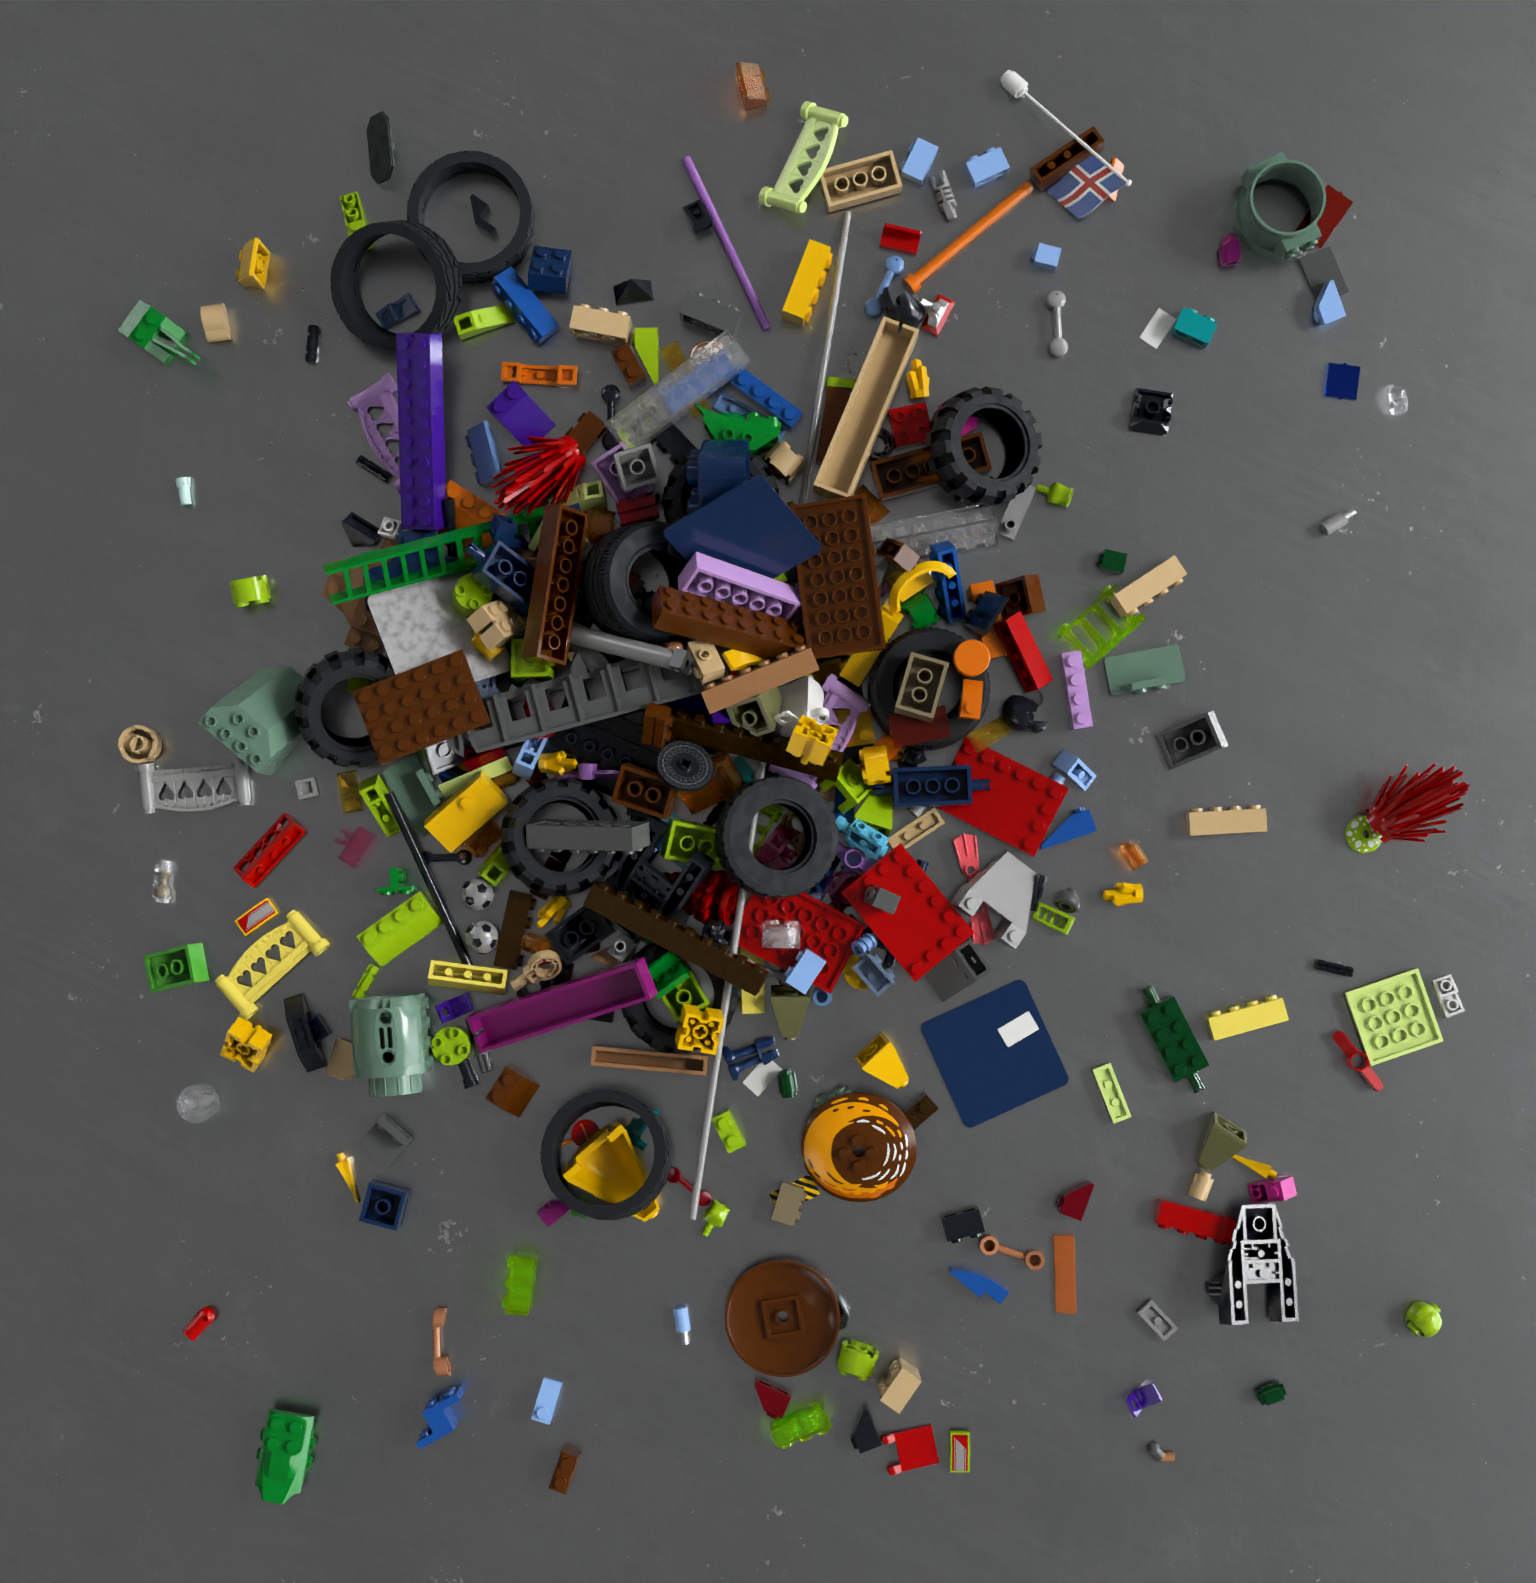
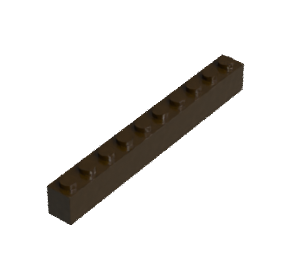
M667 704L659 705L671 708V716L674 717V720L669 730L672 731L671 737L691 741L698 745L826 780L837 781L842 765L843 752L831 749L823 766L810 762L804 765L800 762L802 756L795 757L786 751L790 741L788 737L774 733H767L756 737L750 734L749 730L737 727L732 723H713L712 717Z
M597 881L592 885L583 904L585 907L754 996L760 992L769 973L763 965L748 961L746 956L731 952V949L725 945L719 946L713 942L712 938L705 935L702 937L691 927H683L674 918L664 917L659 910L647 908L640 900L628 898L625 892L611 889V886L606 882Z

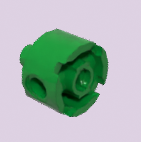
M924 589L901 603L905 613H910L913 617L910 621L915 629L927 628L942 620L940 615L936 617L938 611L929 596L922 594L925 592Z

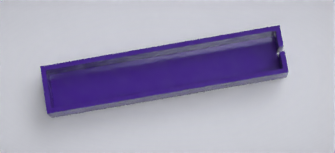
M396 333L401 528L435 531L446 528L443 499L446 498L442 333Z

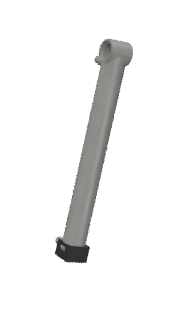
M572 624L570 644L671 669L676 674L688 676V674L690 675L693 672L691 666L695 658L687 650L679 648L673 650Z

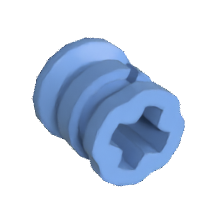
M865 933L857 941L851 943L852 951L860 958H864L866 953H869L872 948L877 946V941L870 933Z

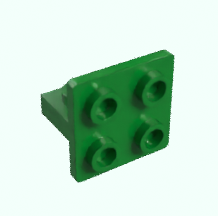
M403 867L389 868L390 887L375 888V892H380V895H395V891H399L400 894H414V890H419V886L403 885V883H406V871H403Z
M670 951L648 966L658 992L655 997L659 1000L690 977L688 974L691 972L690 969Z

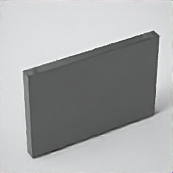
M1330 246L1298 259L1315 302L1324 282L1334 280L1339 296L1349 292Z

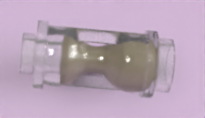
M160 860L159 864H155L152 894L154 902L169 903L170 899H172L175 865H171V861Z

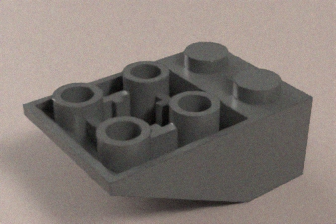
M968 938L928 971L925 977L942 1002L991 972L992 969L971 938Z

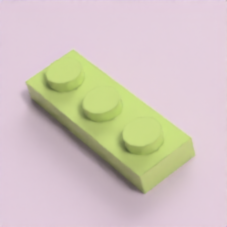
M1111 1063L1093 1068L1092 1072L1112 1123L1115 1124L1132 1117Z

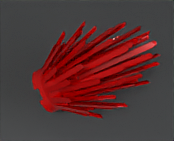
M568 435L560 436L559 438L526 436L532 443L541 444L507 448L510 451L520 450L513 452L515 455L539 450L544 451L504 464L507 467L500 470L501 473L493 476V479H497L512 471H516V473L491 486V488H495L501 484L508 483L494 493L495 495L499 494V498L494 501V504H499L497 506L499 509L509 505L504 508V512L517 504L514 507L513 514H518L554 482L528 508V516L536 507L540 508L544 505L563 479L564 481L550 504H559L568 487L564 498V503H566L570 492L574 491L579 471L586 465L585 455L580 454L577 449L579 444Z
M1435 762L1423 773H1416L1391 798L1408 777L1406 773L1404 774L1408 768V764H1406L1385 793L1392 780V775L1389 776L1385 784L1382 785L1373 806L1365 810L1369 812L1366 816L1373 831H1378L1383 836L1380 840L1384 843L1392 839L1425 842L1424 839L1412 837H1429L1428 834L1447 833L1445 830H1438L1436 828L1415 829L1444 824L1447 822L1446 820L1425 822L1462 809L1460 807L1464 806V803L1449 808L1446 805L1460 800L1461 798L1459 797L1467 794L1465 791L1469 789L1470 784H1466V782L1454 783V779L1462 776L1464 772H1459V769L1453 772L1456 766H1452L1443 772L1444 767H1440L1428 776L1431 769L1436 766Z

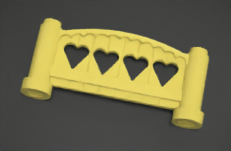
M295 909L287 914L286 918L288 920L286 923L274 928L255 941L238 959L228 976L222 974L214 981L217 988L239 1011V1016L244 1020L250 1019L259 1010L254 1003L307 954L312 952L317 957L330 946L326 938L322 939ZM289 931L293 933L295 948L284 946L280 943V939L286 937V933ZM274 944L279 946L281 961L266 957V951L271 950ZM260 957L265 960L267 974L253 971L251 965L257 963ZM245 970H248L251 974L252 987L237 982V978L243 976Z

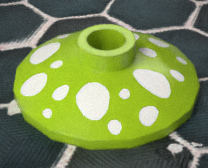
M1367 816L1355 817L1347 824L1345 840L1353 851L1370 853L1376 850L1382 842L1380 838L1383 836L1378 831H1373ZM1364 831L1369 833L1367 838L1363 837Z

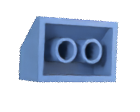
M487 420L467 429L468 435L465 436L467 446L472 448L473 454H470L472 465H476L478 470L475 473L477 483H481L482 487L486 488L505 479L504 475L493 479V476L501 473L502 466L492 429Z

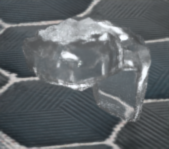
M1389 384L1387 386L1390 401L1389 410L1392 415L1400 416L1407 412V393L1400 385Z

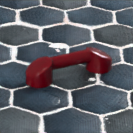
M671 1167L667 1179L668 1182L677 1183L692 1194L693 1185L681 1177L679 1168ZM700 1191L698 1205L707 1206L710 1204L712 1196L709 1191Z

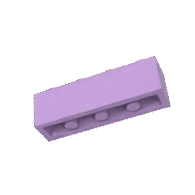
M1081 650L1062 653L1059 657L1071 730L1093 727Z

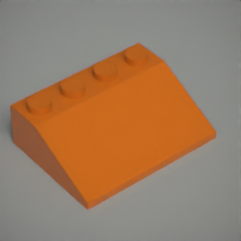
M450 480L446 485V498L455 499L456 530L491 521L494 513L508 516L454 481ZM447 528L437 530V535L446 533ZM489 532L481 534L483 551H485L489 544L493 543ZM473 537L462 539L464 558L472 557L465 552V549L470 542H473Z

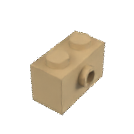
M699 640L688 642L687 651L695 658L693 661V672L702 684L724 677L725 666L714 644Z

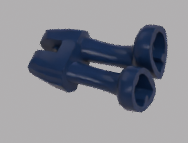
M773 1037L755 1039L754 1044L739 1050H731L727 1046L722 1047V1054L727 1064L739 1058L757 1053L756 1056L727 1066L733 1081L738 1080L740 1074L747 1068L760 1063L766 1065L780 1056L778 1049L763 1053L762 1049L775 1044Z

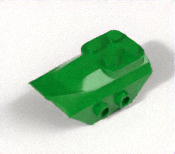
M696 405L697 410L703 416L704 428L712 440L749 439V452L755 456L761 455L772 448L775 442H779L782 423L778 421L779 418L759 417V413L751 411L744 415L737 413H715Z
M268 1408L265 1428H262L260 1433L262 1446L258 1448L256 1459H259L255 1486L260 1491L262 1501L285 1504L291 1496L301 1492L307 1468H310L313 1457L310 1456L311 1449H314L316 1437H313L314 1416Z

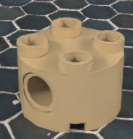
M782 440L780 443L775 442L771 450L761 459L768 465L770 472L779 481L784 479L786 480L784 484L789 485L796 474L804 468L803 463L805 459L799 453L795 454L791 451L790 445Z
M134 725L122 732L119 737L118 748L124 759L129 762L138 764L152 763L161 752L162 738L150 727Z

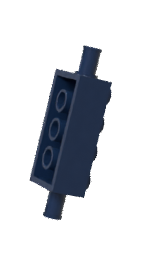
M500 540L489 544L485 551L474 544V542H470L465 552L477 560V565L471 576L527 618L535 567Z
M971 765L893 768L891 783L875 784L874 789L882 790H874V796L891 794L893 796L894 808L972 805L973 791H990V785H982L989 784L990 778L973 780L971 778Z

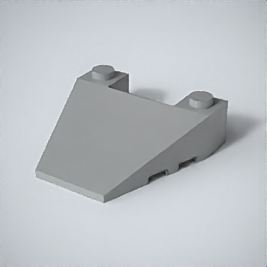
M1005 851L991 862L985 870L977 873L967 884L962 885L950 903L963 914L972 917L982 903L1003 918L992 936L1005 946L1016 949L1027 931L1036 873L1011 853Z

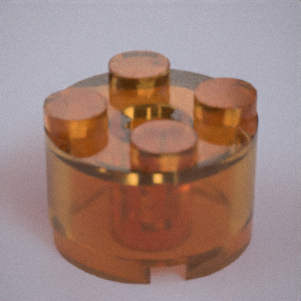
M595 506L588 508L589 518L586 537L590 541V545H594L602 536L614 530L615 523L613 522V517L617 515V512Z

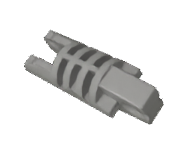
M941 170L939 173L943 185L938 186L937 179L933 174L929 176L941 213L945 212L947 219L953 220L957 218L954 208L957 207L945 170Z

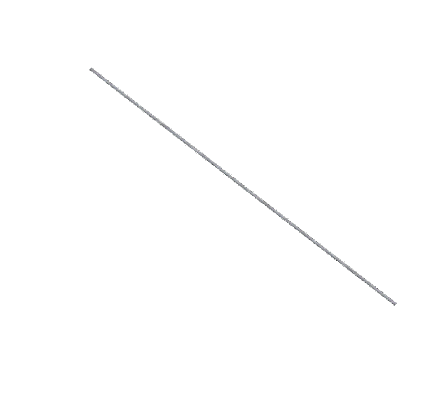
M844 211L799 504L807 503L851 212ZM797 566L789 569L793 577L786 584L794 586ZM759 761L756 780L764 778L766 763ZM759 812L752 819L748 830V844L752 853ZM740 887L730 944L731 952L737 954L747 892ZM727 981L724 983L720 1009L724 1022L721 1033H717L719 1043L716 1055H713L688 1216V1219L696 1220L732 989V984Z

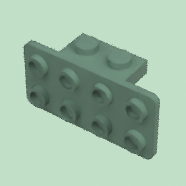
M1177 644L1104 659L1111 695L1133 691L1136 694L1146 693L1148 688H1154L1155 691L1166 689V685L1183 682L1186 679L1180 647Z
M412 754L385 769L383 774L392 791H394L418 837H422L430 833L424 827L425 819L443 804L441 799L443 795L438 787H434L432 783L434 779L429 771L426 772L418 756Z

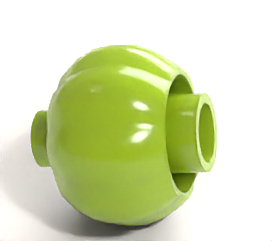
M1416 1302L1408 1308L1406 1314L1408 1324L1406 1326L1417 1337L1419 1335L1432 1337L1441 1328L1442 1319L1439 1314L1441 1310L1434 1303L1430 1305L1425 1302Z

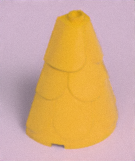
M619 1122L612 1123L613 1127L611 1128L605 1126L591 1136L573 1154L572 1163H567L562 1172V1176L569 1183L610 1204L624 1201L634 1195L648 1178L645 1176L627 1130ZM655 1199L644 1210L632 1216L644 1222L648 1219H653L660 1210L657 1200Z

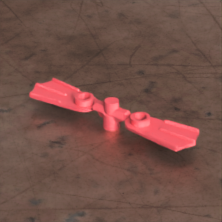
M963 833L953 840L962 874L966 878H971L968 879L969 882L979 873L976 835ZM973 866L974 872L968 873V867ZM982 903L980 905L982 908L981 912L975 913L973 917L970 916V926L975 932L971 936L973 943L985 946L996 938L992 936L994 930L987 907Z

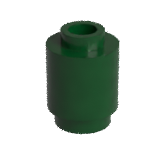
M791 1069L779 1071L780 1074L776 1075L779 1094L782 1095V1098L797 1096L798 1086L795 1072H791Z
M1278 1381L1262 1386L1260 1390L1256 1391L1262 1406H1269L1285 1400L1284 1395H1287L1283 1384H1279Z

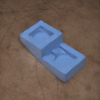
M406 293L397 301L387 304L375 314L382 327L388 330L420 309L411 293Z

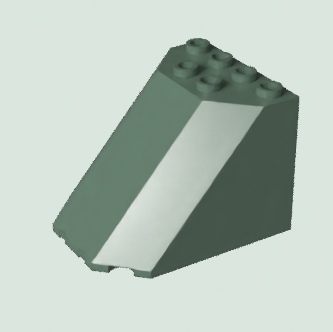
M291 666L262 668L213 705L198 723L257 773L272 776L303 740L296 722L294 709L298 684L302 683L304 677L297 674Z

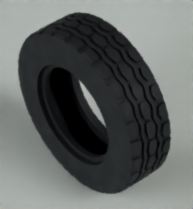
M783 776L758 779L736 790L724 803L725 806L721 808L718 815L719 819L716 821V833H714L717 857H719V862L728 877L747 892L767 898L791 897L813 888L828 873L837 853L836 848H838V827L835 822L834 813L831 811V807L826 799H823V796L809 784L792 777ZM768 805H780L791 810L799 818L804 830L805 840L800 856L792 865L782 870L769 869L759 863L753 856L748 844V830L752 819L761 809Z

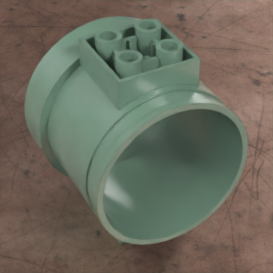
M1284 152L1248 167L1241 177L1244 188L1237 197L1233 207V225L1241 242L1254 253L1267 257H1277L1279 261L1282 259L1288 261L1296 257V254L1300 251L1306 253L1312 250L1322 236L1317 226V221L1322 216L1326 205V190L1318 173L1303 162L1287 160ZM1269 179L1283 180L1296 186L1309 203L1311 210L1309 225L1295 232H1282L1269 227L1261 220L1255 210L1253 203L1254 187L1260 182Z

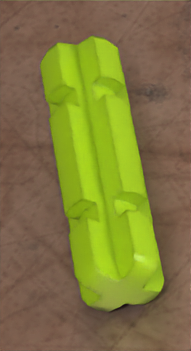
M368 964L367 972L363 973L357 984L358 988H355L352 993L354 998L364 997V991L368 990L374 979L373 975H376L379 970L377 966Z

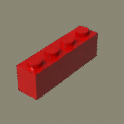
M1021 611L1009 614L993 624L1026 693L1038 690L1053 680Z
M1160 1198L1154 1221L1158 1224L1159 1228L1169 1230L1170 1227L1176 1228L1178 1233L1185 1235L1191 1232L1196 1234L1195 1237L1203 1240H1207V1237L1213 1238L1215 1243L1225 1245L1226 1242H1232L1236 1219Z

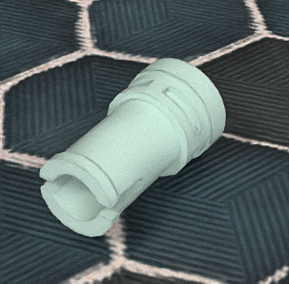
M191 477L175 478L176 487L179 492V505H191Z

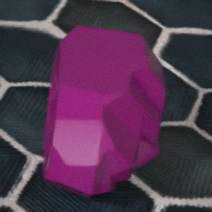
M1228 233L1222 238V245L1218 249L1221 266H1230L1241 262L1240 244L1236 233Z
M559 1199L557 1201L550 1200L537 1211V1214L549 1227L570 1208Z

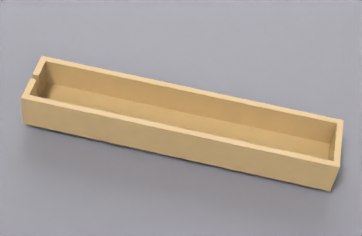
M883 316L814 481L813 493L828 499L853 496L917 342L919 329L903 324L901 334H898L900 322Z

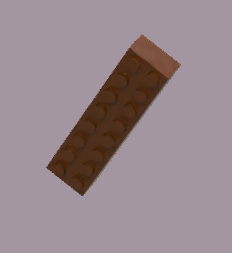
M561 503L545 505L521 656V658L547 666H566L589 518L588 513Z
M659 585L651 600L654 629L771 660L777 659L776 655L787 652L789 654L794 652V648L803 644L806 646L803 624L797 621L783 619L778 616H772L760 611L750 610L745 607H739L727 602L717 601Z

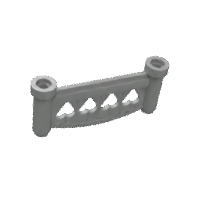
M230 756L231 764L157 771H155L154 763L135 765V772H138L141 810H143V814L155 813V809L175 812H200L223 807L233 802H238L239 806L250 805L251 791L248 764L238 756ZM222 778L232 789L229 795L225 793L218 795L216 793ZM203 779L213 791L211 796L204 795L199 797L197 795ZM184 781L193 791V797L191 798L185 796L181 799L178 797V792ZM165 783L174 793L172 800L168 798L160 800L159 798Z

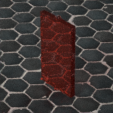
M1330 185L1325 187L1326 205L1322 216L1317 221V226L1322 236L1316 246L1320 249L1353 204L1351 200L1342 195L1341 191L1338 192ZM1311 210L1308 211L1295 231L1302 230L1309 225Z
M945 705L936 707L932 723L901 714L888 716L891 729L890 735H892L895 748L952 737L949 726L950 719L947 717Z

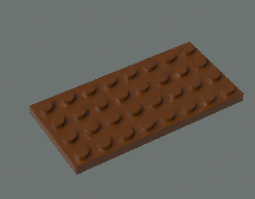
M860 494L789 506L821 544V551L818 554L796 565L807 646L810 645L815 659L887 649L867 495Z

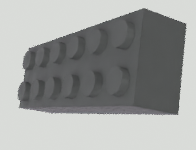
M543 819L526 825L527 848H534L535 852H543L546 849H552V852H563L564 849H567L570 853H579L581 850H587V853H599L600 850L605 851V854L617 853L616 851H622V854L628 855L634 854V851H642L644 847L650 845L649 822Z

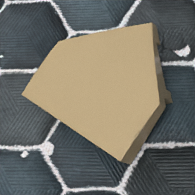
M336 1037L325 1071L326 1075L340 1080L353 1078L352 1042Z

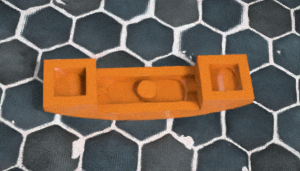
M502 362L500 381L511 383L514 380L517 384L537 386H576L578 366H544Z

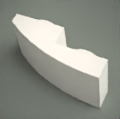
M384 516L378 535L398 542V531H414L418 529L401 528L400 520Z
M1451 974L1432 981L1446 1019L1465 1011Z

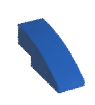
M951 1267L949 1269L953 1276L979 1298L986 1292L998 1304H1001L1010 1293L999 1282L984 1274L965 1268Z

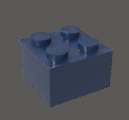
M534 246L528 270V290L566 294L572 268V250Z
M372 1180L367 1188L359 1221L397 1231L401 1225L410 1190Z

